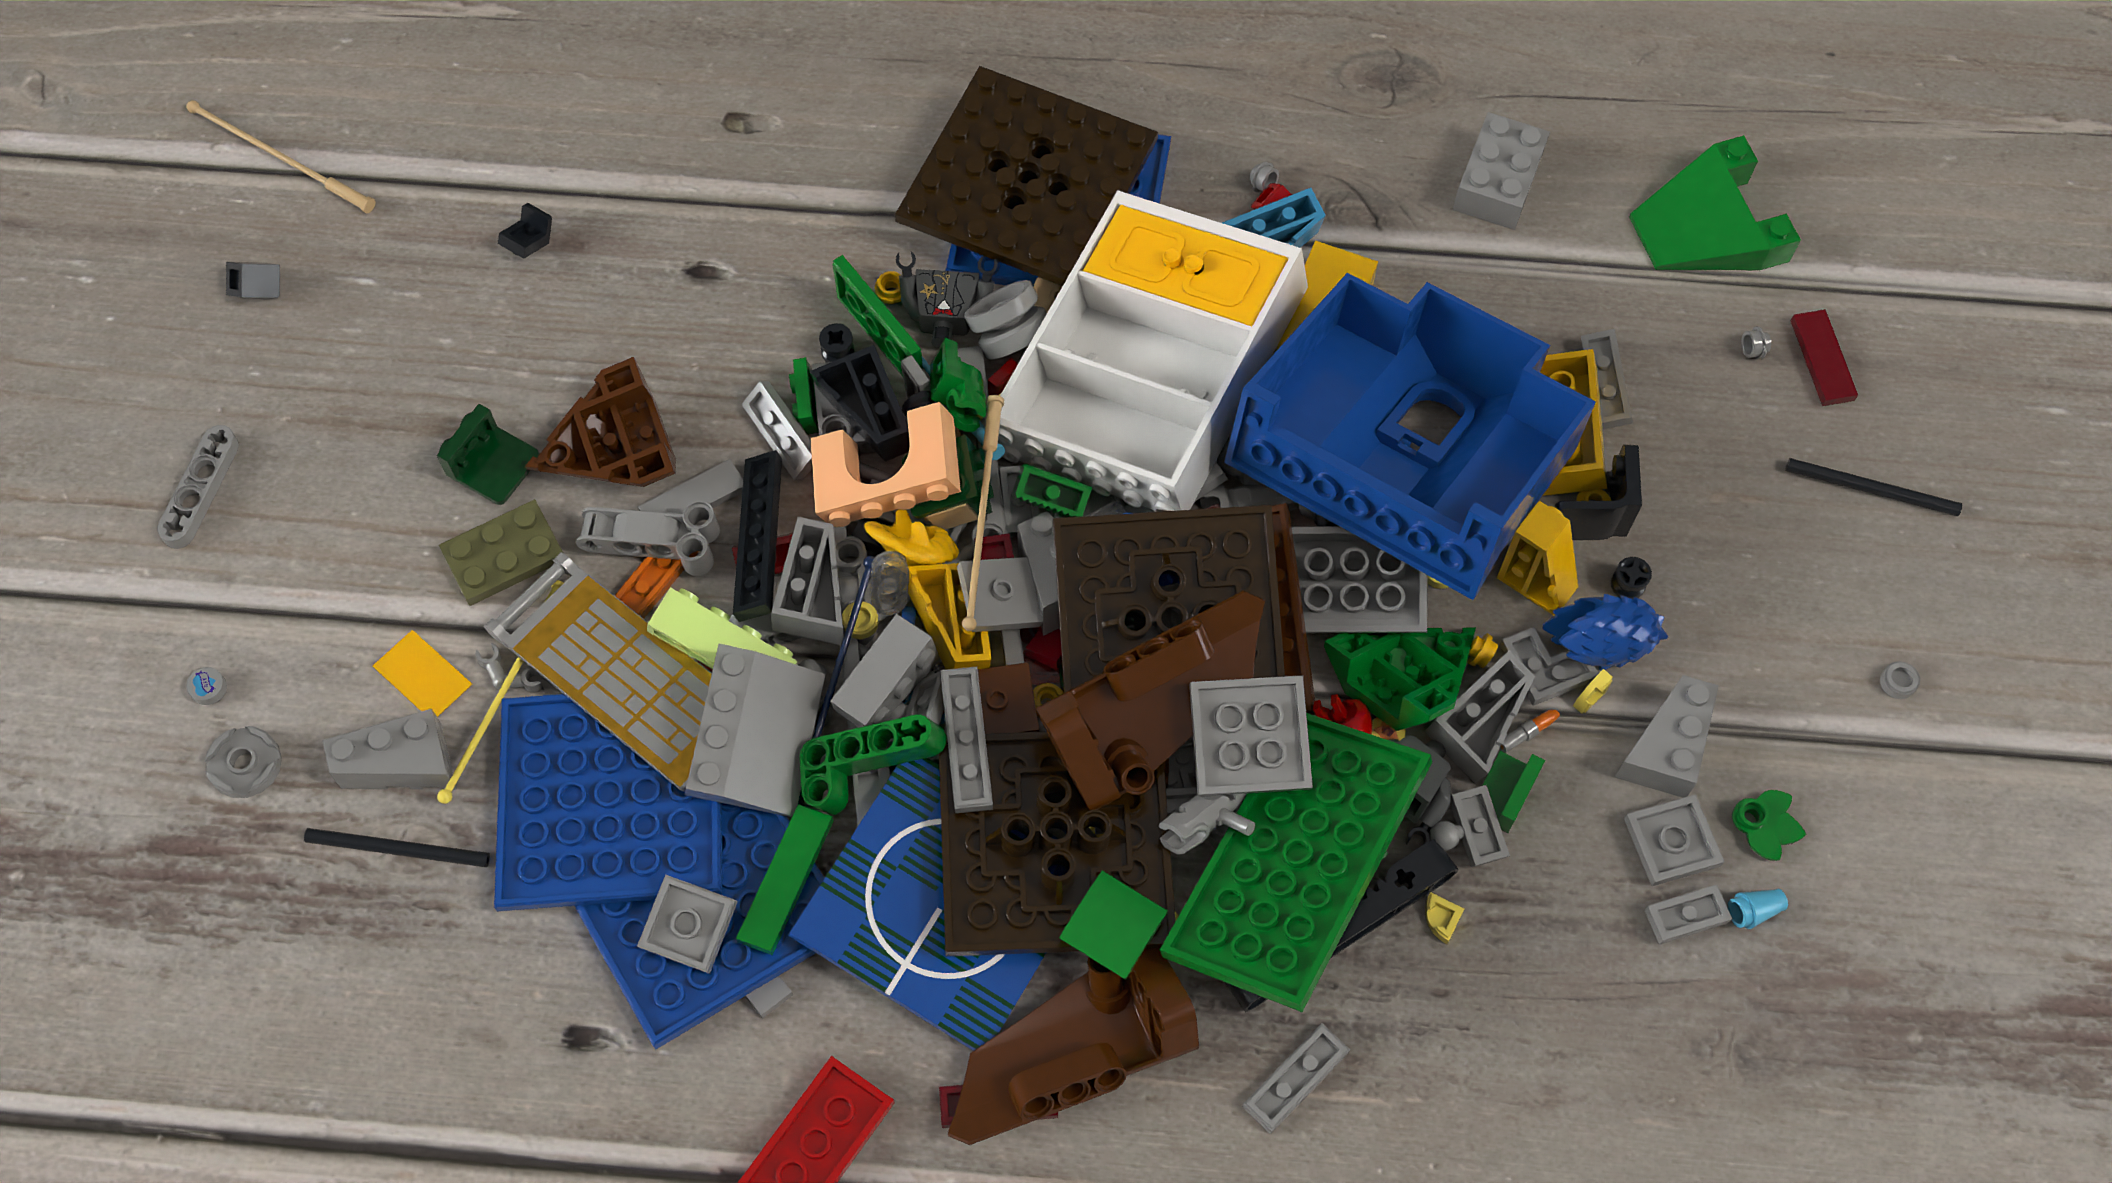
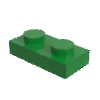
M806 357L793 359L794 373L789 374L792 393L796 394L797 400L796 403H792L793 416L798 423H801L807 435L819 433L814 380L810 373L812 368Z

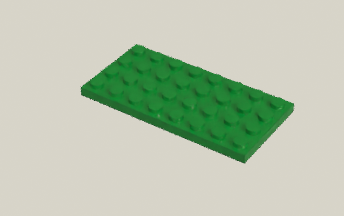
M1306 713L1313 788L1311 790L1248 793L1236 814L1255 823L1253 833L1247 836L1228 827L1160 948L1161 955L1165 959L1299 1012H1303L1432 764L1431 754Z

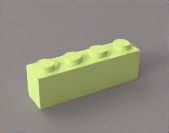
M670 587L647 624V632L711 669L714 666L718 644L756 651L797 664V660L792 658L794 654L789 649L777 643L774 646L767 644L761 640L762 635L758 631L747 625H743L742 628L736 626L729 621L731 617L727 613L716 607H711L710 610L697 603L699 601L697 596L683 588L676 591Z

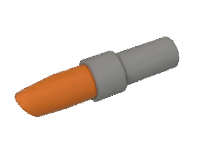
M1551 709L1532 720L1529 719L1520 724L1516 730L1506 736L1503 744L1500 746L1501 751L1506 753L1522 742L1529 741L1539 735L1540 731L1559 718L1560 713L1557 710Z

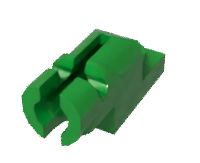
M945 337L930 364L931 400L940 402L948 407L950 414L954 417V426L965 432H974L980 427V418L976 415L986 416V394L984 392L982 375L977 368L961 361V358L958 357L957 342Z

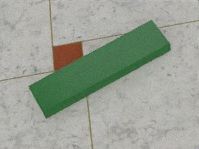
M799 804L797 805L736 937L738 943L773 955L834 822L832 816Z

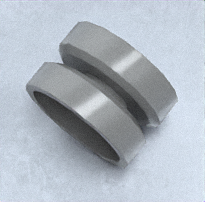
M1023 280L1006 285L983 297L965 312L964 317L971 331L982 333L978 344L986 358L997 359L1007 356L1028 346L1047 312L1043 307L1034 306L1038 300V295L1031 281Z

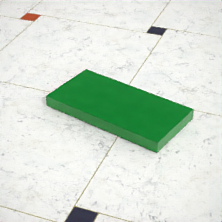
M843 255L834 259L832 265L837 298L902 377L901 361L911 355L923 370L922 352L918 344Z

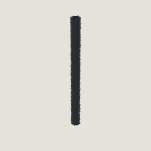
M1789 458L1785 471L1946 514L1959 516L1962 510V503L1793 458Z
M307 828L304 834L305 843L486 868L490 861V853L313 828Z

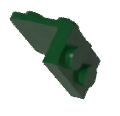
M478 404L472 412L464 416L460 427L454 435L442 443L437 458L446 476L493 503L502 505L531 471L525 468L526 464L533 456L537 458L540 453L535 447L497 427L490 409Z
M966 435L956 438L961 492L948 495L944 500H930L916 504L910 509L911 514L915 518L921 519L968 503L976 514L979 515L985 453L982 448L977 449ZM905 455L903 457L902 466L904 465L908 455ZM990 482L986 515L992 513L990 499L994 498Z

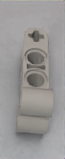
M694 501L688 504L682 514L588 507L582 511L584 523L581 536L576 539V545L585 551L677 559L681 561L685 571L693 576H702L713 567L714 557L708 544L718 537L720 525L712 506L705 501ZM701 520H708L703 525H695L697 522ZM695 551H702L696 557H689Z

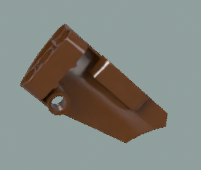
M1243 590L1114 658L1106 664L1103 673L1036 708L1057 753L1089 811L1098 810L1121 798V795L1126 792L1139 795L1148 791L1154 783V771L1193 736L1190 682L1253 678L1257 637L1265 604L1263 598ZM1139 767L1137 773L1127 776L1131 769Z
M1160 948L1144 949L1127 979L1120 977L1088 957V972L1025 1017L972 1051L969 1056L957 1108L948 1130V1137L968 1145L975 1144L1112 1092L1124 1083L1126 1076L1198 1050L1199 1038L1194 1006L1170 963L1162 957Z

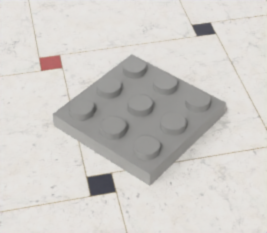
M1303 676L1190 682L1198 796L1311 790L1313 788Z

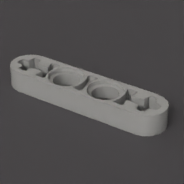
M225 425L213 426L205 432L157 527L158 534L170 548L180 549L191 543L238 451V439L232 430ZM224 438H226V444L220 443L218 447L215 446L214 443L216 441L222 442ZM212 465L215 467L211 476L207 478L197 477L198 471L203 466ZM195 494L200 496L199 502L194 507L184 508L182 506L184 499L189 495ZM179 526L183 529L181 533L175 532L173 535L169 533L171 529L177 530Z

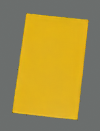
M413 630L372 666L419 710L432 709L437 717L472 685L467 678Z

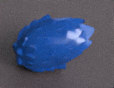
M1604 594V597L1579 598L1574 601V604L1553 610L1555 615L1542 625L1544 631L1554 635L1551 638L1552 642L1570 651L1566 654L1568 658L1583 664L1598 666L1600 671L1615 665L1620 668L1628 662L1634 663L1645 654L1652 652L1655 646L1659 644V640L1668 638L1667 633L1661 627L1664 616L1656 614L1653 607L1644 600L1637 597L1631 599L1623 595L1616 597Z

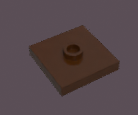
M1028 662L978 669L985 734L1039 732Z

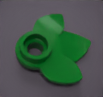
M1778 790L1765 791L1757 799H1743L1736 804L1732 811L1733 822L1741 832L1747 835L1750 848L1756 854L1770 861H1779L1781 859V845L1793 844L1806 835L1805 830L1798 821L1786 812L1791 805L1792 796ZM1745 813L1754 815L1756 822L1748 821L1745 818Z

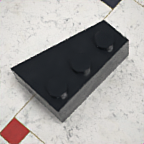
M874 345L810 371L818 390L885 462L909 452L908 424Z

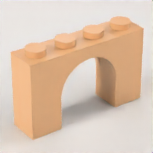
M940 402L907 411L910 442L908 457L902 468L893 477L877 484H864L861 482L858 444L843 429L811 438L815 513L826 523L833 524V527H844L852 521L863 518H878L885 512L896 509H911L916 504L930 500H944L948 495L961 492L954 417Z

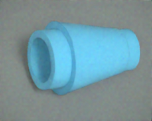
M1781 889L1739 892L1728 902V910L1734 925L1747 929L1756 927L1788 908L1787 897Z

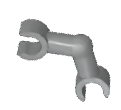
M491 643L494 651L493 657L483 659L479 651L476 650V658L479 665L487 669L493 681V686L500 690L508 674H505L500 664L502 658L498 647ZM528 666L522 673L516 674L509 688L525 687L529 692H539L543 689L541 682L528 681L530 677L540 675L532 667Z

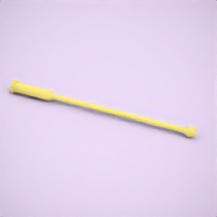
M557 580L551 586L552 589L549 592L546 600L559 587H561L564 584V582ZM518 657L447 786L438 792L437 799L440 803L447 804L452 800V790L524 662L521 658Z

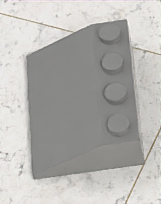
M1340 526L1292 527L1306 633H1427L1428 575Z
M718 644L685 795L792 817L797 808L801 791L800 751L803 745L812 739L825 674L756 651Z

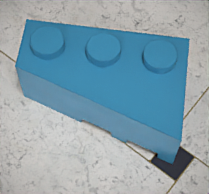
M1308 188L1222 223L1301 248L1319 232L1326 215L1312 188Z

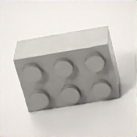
M1488 112L1459 185L1453 210L1515 230L1543 156L1550 131Z

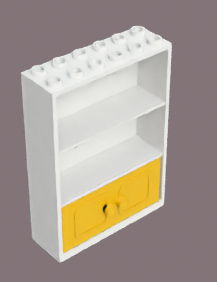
M1117 190L1000 395L1004 398L998 443L1002 444L1005 448V453L1002 457L1013 463L1021 461L1034 465V467L1085 484L1092 487L1100 495L1109 496L1111 494L1122 498L1133 507L1139 508L1144 506L1154 510V512L1190 510L1232 432L1243 387L1271 358L1308 288L1302 248Z

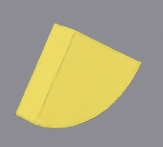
M1603 669L1580 694L1573 707L1581 714L1586 713L1607 692L1613 677Z
M1430 892L1425 904V916L1428 926L1439 940L1448 944L1464 908Z

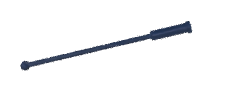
M868 556L863 561L865 567L812 739L821 736L831 704L830 701L833 698L872 570L878 565L877 559L873 556ZM801 789L798 804L805 806Z

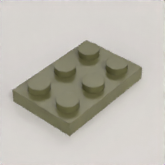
M535 499L439 544L469 606L550 568L554 564L553 559L560 552L563 553Z

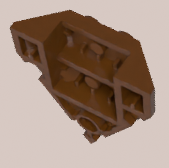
M631 357L601 370L594 379L596 384L584 399L580 397L553 430L546 439L548 444L538 457L533 456L525 466L527 470L645 487L676 474V458L661 415L635 358Z

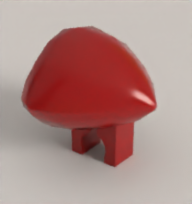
M1338 694L1331 696V706L1333 707L1331 710L1323 707L1320 700L1314 701L1313 711L1317 717L1372 734L1371 714L1362 701L1351 699L1341 702Z

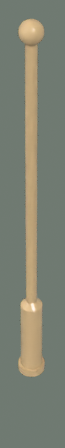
M191 100L187 103L186 108L190 113H198L320 181L325 184L327 190L361 208L363 212L368 214L374 209L375 199L364 196L332 177L327 179L204 110L197 101Z
M998 395L988 396L986 402L988 408L983 449L986 451L967 616L962 621V626L967 631L974 630L977 625L974 611L993 452L997 450L1001 410L1004 406V398Z

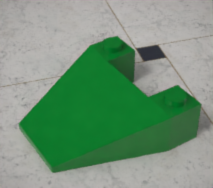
M1744 135L1713 144L1630 213L1629 218L1656 270L1760 271L1788 263L1792 259L1801 239L1787 213L1756 222L1738 189V186L1748 184L1758 163Z

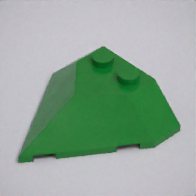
M1476 627L1462 628L1461 633L1443 632L1442 628H1427V633H1341L1326 640L1324 648L1344 693L1351 699L1362 701L1367 706L1369 712L1395 731L1429 722L1454 709Z

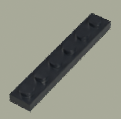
M777 450L745 459L733 601V615L738 622L772 612L782 458Z

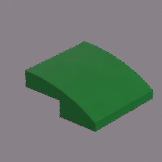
M1102 870L1059 938L1120 977L1127 979L1145 947L1150 943L1168 910Z

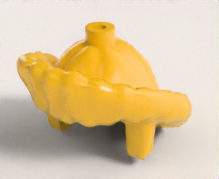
M897 509L895 511V522L891 526L875 521H869L864 524L865 531L882 545L893 563L907 570V566L943 564L951 562L958 557L959 549L945 529L937 526H924L919 521L912 523L907 510Z

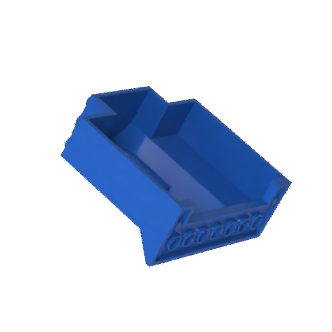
M1346 273L1243 387L1224 463L1474 600L1503 548L1575 452L1596 401L1540 373L1550 348L1549 344L1426 282L1407 304ZM1424 400L1436 401L1450 407L1461 417L1440 445L1398 424L1415 403ZM1404 438L1420 448L1416 451L1401 443V440Z

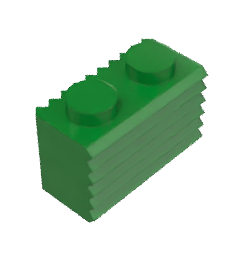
M1024 464L1021 465L1011 496L1013 500L1019 499L1020 502L1025 501L1026 504L1032 503V506H1038L1039 509L1045 508L1046 511L1051 510L1052 513H1058L1059 516L1065 515L1066 518L1082 517L1092 487Z

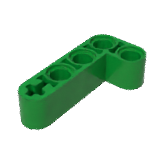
M919 714L808 740L803 745L799 757L803 799L807 804L826 814L835 815L840 813L848 803L847 776L938 755L946 745V732L941 726ZM893 738L892 745L886 749L888 742ZM860 746L858 753L853 757L855 749ZM826 754L824 761L820 764L822 756ZM828 789L827 796L822 800L824 792Z

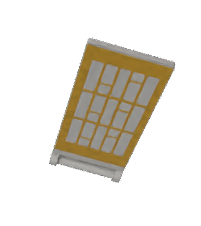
M560 552L553 559L554 564L496 620L491 619L485 624L484 628L493 638L509 648L679 790L685 791L712 673L691 656L647 632L648 622L579 568L567 555ZM564 573L571 576L512 634L506 631Z

